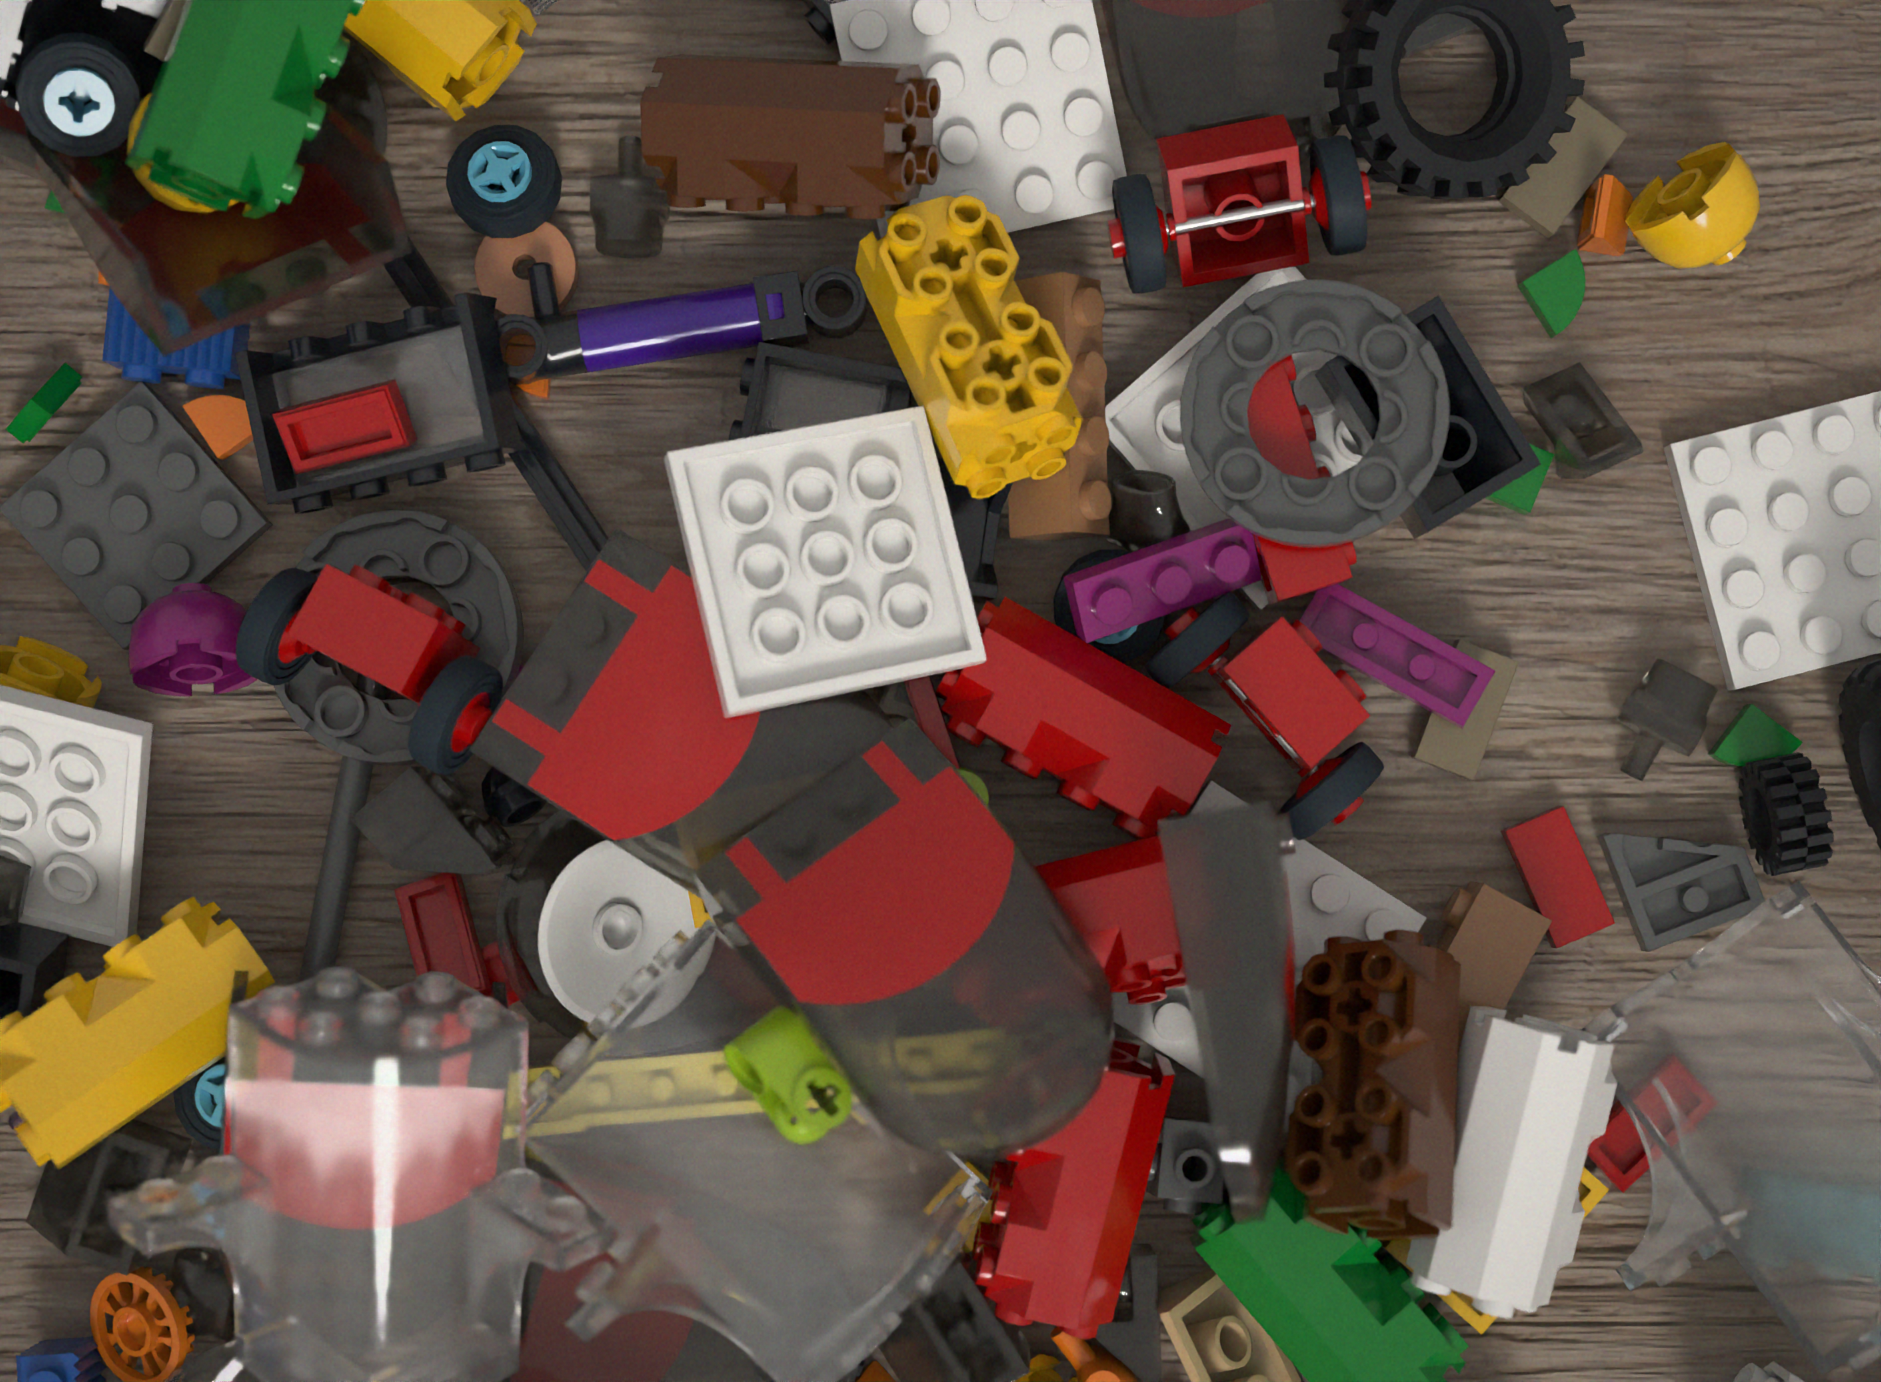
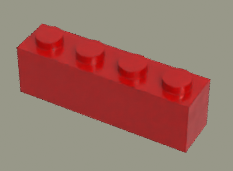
M1292 355L1270 366L1254 386L1247 410L1250 436L1262 457L1282 473L1307 480L1331 477L1325 465L1321 467L1316 465L1309 444L1316 441V430L1308 407L1305 404L1300 406L1296 404L1289 383L1296 380V369ZM1253 534L1262 577L1261 581L1269 606L1342 583L1353 577L1349 567L1357 562L1353 542L1327 547H1298L1270 541Z

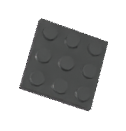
M142 381L0 505V511L124 650H129L132 626L143 609L159 597L172 593V589L178 585L185 583L207 584L273 526L156 392Z

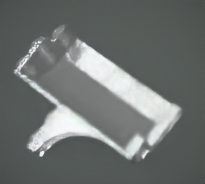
M1797 881L1767 899L1683 963L1617 1002L1581 1030L1598 1036L1597 1041L1606 1040L1614 1044L1610 1062L1611 1072L1617 1081L1615 1095L1631 1117L1646 1151L1652 1179V1205L1646 1231L1633 1254L1615 1271L1630 1291H1633L1652 1278L1662 1288L1692 1267L1687 1256L1696 1250L1704 1260H1707L1725 1247H1728L1823 1375L1845 1362L1849 1364L1853 1371H1856L1881 1355V978L1860 958L1802 883Z
M707 919L690 937L679 929L653 956L652 959L660 965L658 968L652 962L646 967L642 965L616 993L624 1003L621 1005L614 998L599 1012L586 1027L593 1034L590 1039L584 1033L582 1035L578 1033L563 1047L550 1062L559 1070L558 1073L554 1075L547 1068L524 1091L519 1099L527 1108L509 1129L619 1232L606 1249L614 1257L610 1264L605 1260L601 1261L575 1290V1293L582 1301L565 1325L584 1343L619 1316L645 1310L674 1312L703 1322L722 1333L749 1355L776 1382H836L871 1353L903 1321L899 1316L900 1313L912 1303L919 1292L927 1293L968 1238L993 1191L925 1126L906 1098L900 1084L893 1057L894 1024L899 1009L914 988L883 999L864 1003H852L843 1011L833 1004L815 1021L717 926ZM777 1006L790 1009L805 1023L815 1043L839 1074L846 1079L852 1090L853 1104L847 1118L840 1125L828 1130L821 1139L811 1144H797L787 1140L779 1133L776 1125L752 1094L734 1078L724 1059V1047ZM831 1088L826 1090L828 1096L834 1093ZM812 1097L804 1103L812 1114L819 1109L817 1102ZM795 1116L791 1118L794 1124L799 1121Z
M330 967L318 972L316 977L287 987L268 988L261 991L255 998L229 1006L231 1153L225 1156L208 1158L197 1167L164 1180L147 1182L136 1191L108 1201L109 1226L147 1256L168 1249L195 1245L217 1247L224 1251L230 1265L234 1286L235 1360L262 1382H499L519 1371L521 1296L524 1277L530 1261H536L560 1273L614 1247V1222L525 1166L528 1021L503 1007L498 1001L484 996L458 981L453 975L445 972L423 973L413 982L386 991L351 968Z

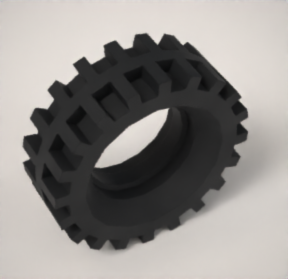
M1348 0L1341 13L1350 20L1344 32L1330 35L1327 49L1339 53L1337 71L1324 73V88L1338 89L1340 107L1328 111L1332 126L1346 125L1352 137L1350 142L1356 158H1365L1370 163L1371 167L1366 175L1377 183L1391 182L1398 186L1397 193L1407 196L1430 197V199L1472 198L1497 195V188L1502 186H1519L1530 179L1526 169L1531 164H1548L1557 153L1548 143L1553 134L1571 131L1576 118L1563 112L1567 97L1583 95L1585 80L1570 78V59L1585 56L1583 41L1570 43L1567 41L1563 26L1576 18L1570 4L1554 7L1550 0ZM1445 13L1470 19L1483 30L1494 52L1497 74L1492 102L1482 119L1462 134L1451 136L1429 132L1411 117L1401 98L1398 74L1404 44L1415 28L1434 15Z

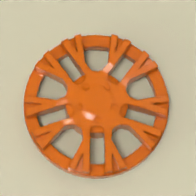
M141 1265L135 1268L119 1270L105 1277L98 1284L90 1304L91 1332L103 1361L122 1381L169 1382L185 1370L183 1364L186 1355L194 1351V1345L191 1342L195 1341V1335L187 1333L186 1326L193 1323L192 1316L186 1315V1312L190 1311L188 1305L180 1308L169 1291L174 1283L171 1280L166 1281V1276L162 1273L153 1276L152 1268H144ZM105 1312L114 1316L113 1329L107 1330ZM117 1345L123 1350L120 1355L115 1349ZM138 1357H141L144 1374L135 1370Z

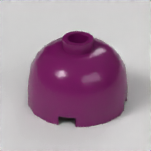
M185 583L174 587L172 593L159 597L143 609L132 626L128 666L130 675L132 674L133 683L138 688L149 692L171 696H192V684L213 683L214 694L228 693L249 686L257 679L243 671L236 660V641L247 612L246 609L232 598L221 593L212 592V588L206 584Z

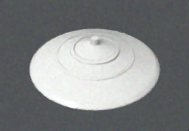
M645 836L618 840L607 839L589 847L576 856L559 874L552 885L542 908L539 921L538 951L540 963L546 981L556 998L579 1019L592 1025L609 1029L635 1028L649 1024L668 1014L691 992L705 968L710 953L713 925L698 928L694 926L681 854L678 850L665 842Z

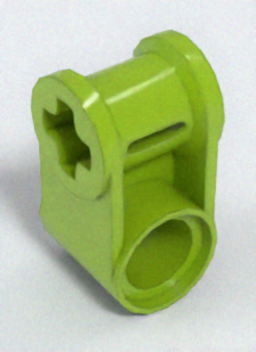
M783 1006L775 1007L724 1047V1059L734 1078L752 1094L776 1125L779 1133L787 1140L797 1144H811L821 1139L828 1130L843 1123L850 1114L853 1104L850 1086L815 1043L805 1023L790 1009ZM829 1088L833 1089L834 1092L831 1096H828L826 1090ZM811 1097L819 1106V1109L814 1114L808 1111L804 1104ZM793 1116L799 1120L796 1124L791 1121Z

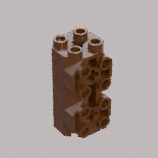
M679 54L657 58L652 72L663 73L658 87H646L640 100L642 156L647 166L660 167L664 176L654 179L660 190L667 192V205L670 207L696 208L706 206V200H726V210L747 212L764 210L765 204L785 203V213L790 215H820L825 213V207H846L847 218L881 219L885 218V211H897L900 208L910 206V201L919 197L922 185H934L936 183L940 170L939 151L933 145V118L937 116L939 111L941 91L937 79L924 77L919 64Z
M1390 930L1383 934V939L1361 941L1360 939L1347 936L1329 937L1324 941V954L1314 955L1304 965L1301 974L1302 980L1296 986L1294 1039L1298 1042V1046L1304 1054L1312 1059L1311 1084L1304 1087L1297 1095L1294 1102V1111L1288 1116L1285 1170L1290 1174L1293 1184L1301 1192L1305 1193L1303 1220L1331 1233L1348 1235L1349 1222L1357 1227L1366 1228L1367 1238L1381 1240L1431 1239L1440 1235V1229L1448 1231L1452 1228L1461 964L1454 960V956L1448 952L1441 951L1436 947L1423 946L1424 936L1419 932Z

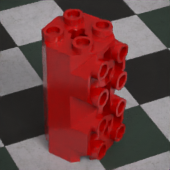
M1004 597L999 607L987 601L977 617L987 660L982 664L946 672L936 690V695L945 700L941 712L950 718L946 725L948 732L976 748L981 745L984 738L991 740L1006 751L1000 760L1002 763L1032 780L1034 778L1037 779L1042 770L1062 781L1056 791L1057 794L1087 811H1094L1098 804L1117 814L1112 825L1138 840L1173 832L1176 827L1167 823L1165 819L1169 814L1173 816L1175 811L1184 816L1190 808L1222 749V746L1211 741L1212 737L1221 738L1227 736L1232 725L1011 599Z
M1198 825L1011 872L1002 902L992 921L970 949L947 968L948 983L956 1001L968 999L975 1014L988 1022L1002 1021L1004 1032L1007 1034H1019L1037 1030L1043 1026L1042 1019L1065 1014L1066 1018L1071 1020L1097 1016L1105 1011L1103 998L1111 993L1127 992L1129 1004L1144 1005L1165 999L1167 997L1166 990L1191 984L1193 990H1209L1230 983L1229 968L1239 963V952L1232 945L1240 943V933L1225 870L1210 869L1206 857L1219 853L1214 838L1203 825Z
M1065 1029L1062 1042L1056 1041L1054 1030L1042 1031L1038 1041L1024 1039L1016 1073L1017 1077L1022 1078L1021 1096L1019 1101H1008L1001 1137L1007 1139L1005 1160L1009 1161L1008 1163L994 1161L986 1195L987 1199L992 1200L990 1223L979 1221L972 1249V1260L977 1261L974 1283L982 1285L984 1296L996 1302L994 1314L1007 1323L1021 1326L1030 1325L1033 1321L1056 1325L1062 1332L1080 1339L1095 1338L1099 1325L1112 1322L1175 1077L1168 1058L1154 1053L1151 1065L1138 1059L1140 1045L1127 1039L1081 1029Z

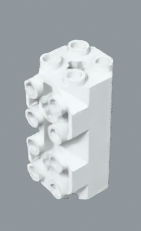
M1470 1006L1457 1064L1452 1228L1448 1231L1440 1229V1235L1435 1238L1412 1239L1406 1264L1414 1269L1411 1283L1417 1288L1440 1295H1450L1452 1289L1474 1297L1472 1306L1481 1312L1502 1318H1513L1515 1309L1536 1312L1537 1307L1548 1305L1557 1271L1572 1263L1585 1213L1579 1201L1578 1191L1589 1144L1605 1134L1617 1087V1081L1611 1072L1610 1062L1614 1044L1606 1040L1597 1041L1598 1036L1539 1017L1523 1014V1018H1515V1022L1505 1020L1507 1010L1485 1006Z

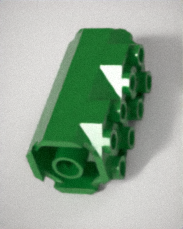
M186 0L126 164L137 171L143 165L149 163L152 166L148 176L150 181L159 187L216 210L226 212L231 199L246 203L242 216L258 219L268 212L274 213L280 201L289 204L303 174V166L295 163L303 138L309 141L313 140L325 114L326 103L313 97L314 89L318 90L321 87L326 76L335 78L349 46V40L340 37L348 14L357 16L365 0Z
M1268 1152L1259 1155L1241 1171L1238 1177L1243 1183L1226 1198H1222V1204L1204 1202L1202 1213H1193L1190 1217L1192 1223L1197 1227L1196 1231L1189 1238L1195 1250L1308 1382H1447L1443 1375L1450 1365L1458 1374H1460L1466 1362L1460 1354L1469 1345L1431 1302L1422 1309L1416 1305L1426 1295L1420 1288L1411 1283V1277L1388 1253L1379 1261L1373 1253L1382 1244L1378 1239L1367 1238L1366 1228L1357 1227L1349 1222L1348 1235L1328 1232L1303 1220L1305 1193L1301 1192L1293 1184L1290 1174L1285 1170L1286 1155L1276 1161Z

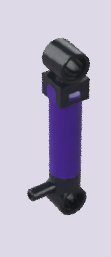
M538 262L531 264L527 268L534 317L510 314L499 318L495 324L507 380L518 385L530 384L548 378L757 347L759 342L784 347L809 344L807 326H811L818 334L827 338L841 339L852 335L861 327L866 316L867 302L861 280L853 271L842 266H827L813 273L808 278L804 288L800 286L798 271L753 277L754 283L559 312L553 267L548 262ZM831 288H840L847 291L852 297L853 304L845 315L829 317L824 315L817 307L820 295ZM518 335L533 337L536 343L533 358L521 366L507 364L505 358L507 342Z

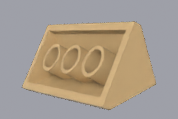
M1211 1267L1152 1295L1158 1313L1191 1382H1302L1294 1364Z

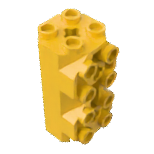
M365 0L357 16L348 14L343 30L384 62L398 79L431 106L439 107L454 121H457L466 115L462 108H468L473 105L477 109L485 104L517 67L525 51L519 46L518 35L523 30L531 37L537 23L530 9L519 0Z
M945 195L898 209L886 219L888 223L887 233L880 240L877 241L872 231L859 241L855 272L861 280L863 289L918 406H924L930 432L954 483L967 486L972 498L983 499L996 494L1006 484L1030 476L1034 480H1042L1053 476L1065 467L1067 460L1063 453L1074 446L1083 420L1067 388L1073 365L1052 322L1040 318L1038 311L1025 303L1014 281L1019 256L1000 217L988 212L981 200L969 195H962L956 198Z
M194 896L181 902L161 917L160 920L164 925L158 932L144 941L140 939L138 934H134L103 955V959L106 961V964L103 966L105 971L100 976L85 982L81 974L76 972L50 988L43 995L48 1002L30 1016L24 1018L20 1011H16L0 1020V1113L13 1106L23 1123L14 1128L17 1133L16 1135L38 1167L52 1160L58 1169L62 1168L267 1028L268 1014L286 1015L289 1006L283 995L270 1002L269 996L265 991L266 988L275 983L268 968L238 926L230 918L217 925L221 909L214 902L201 906Z

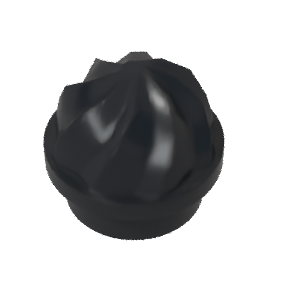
M502 762L494 765L484 777L481 783L483 807L490 817H497L503 827L518 825L533 817L545 806L547 802L546 797L528 785L534 772H531L521 762Z

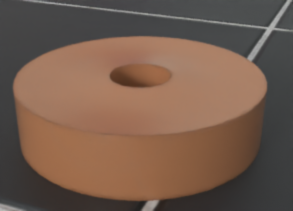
M545 221L535 231L516 238L484 237L476 253L474 273L482 295L497 298L495 310L504 316L517 314L534 317L529 279H519L516 274L518 265L525 260H533L537 263L548 262L552 265L559 311L568 304L578 284L579 265L571 244L555 226Z

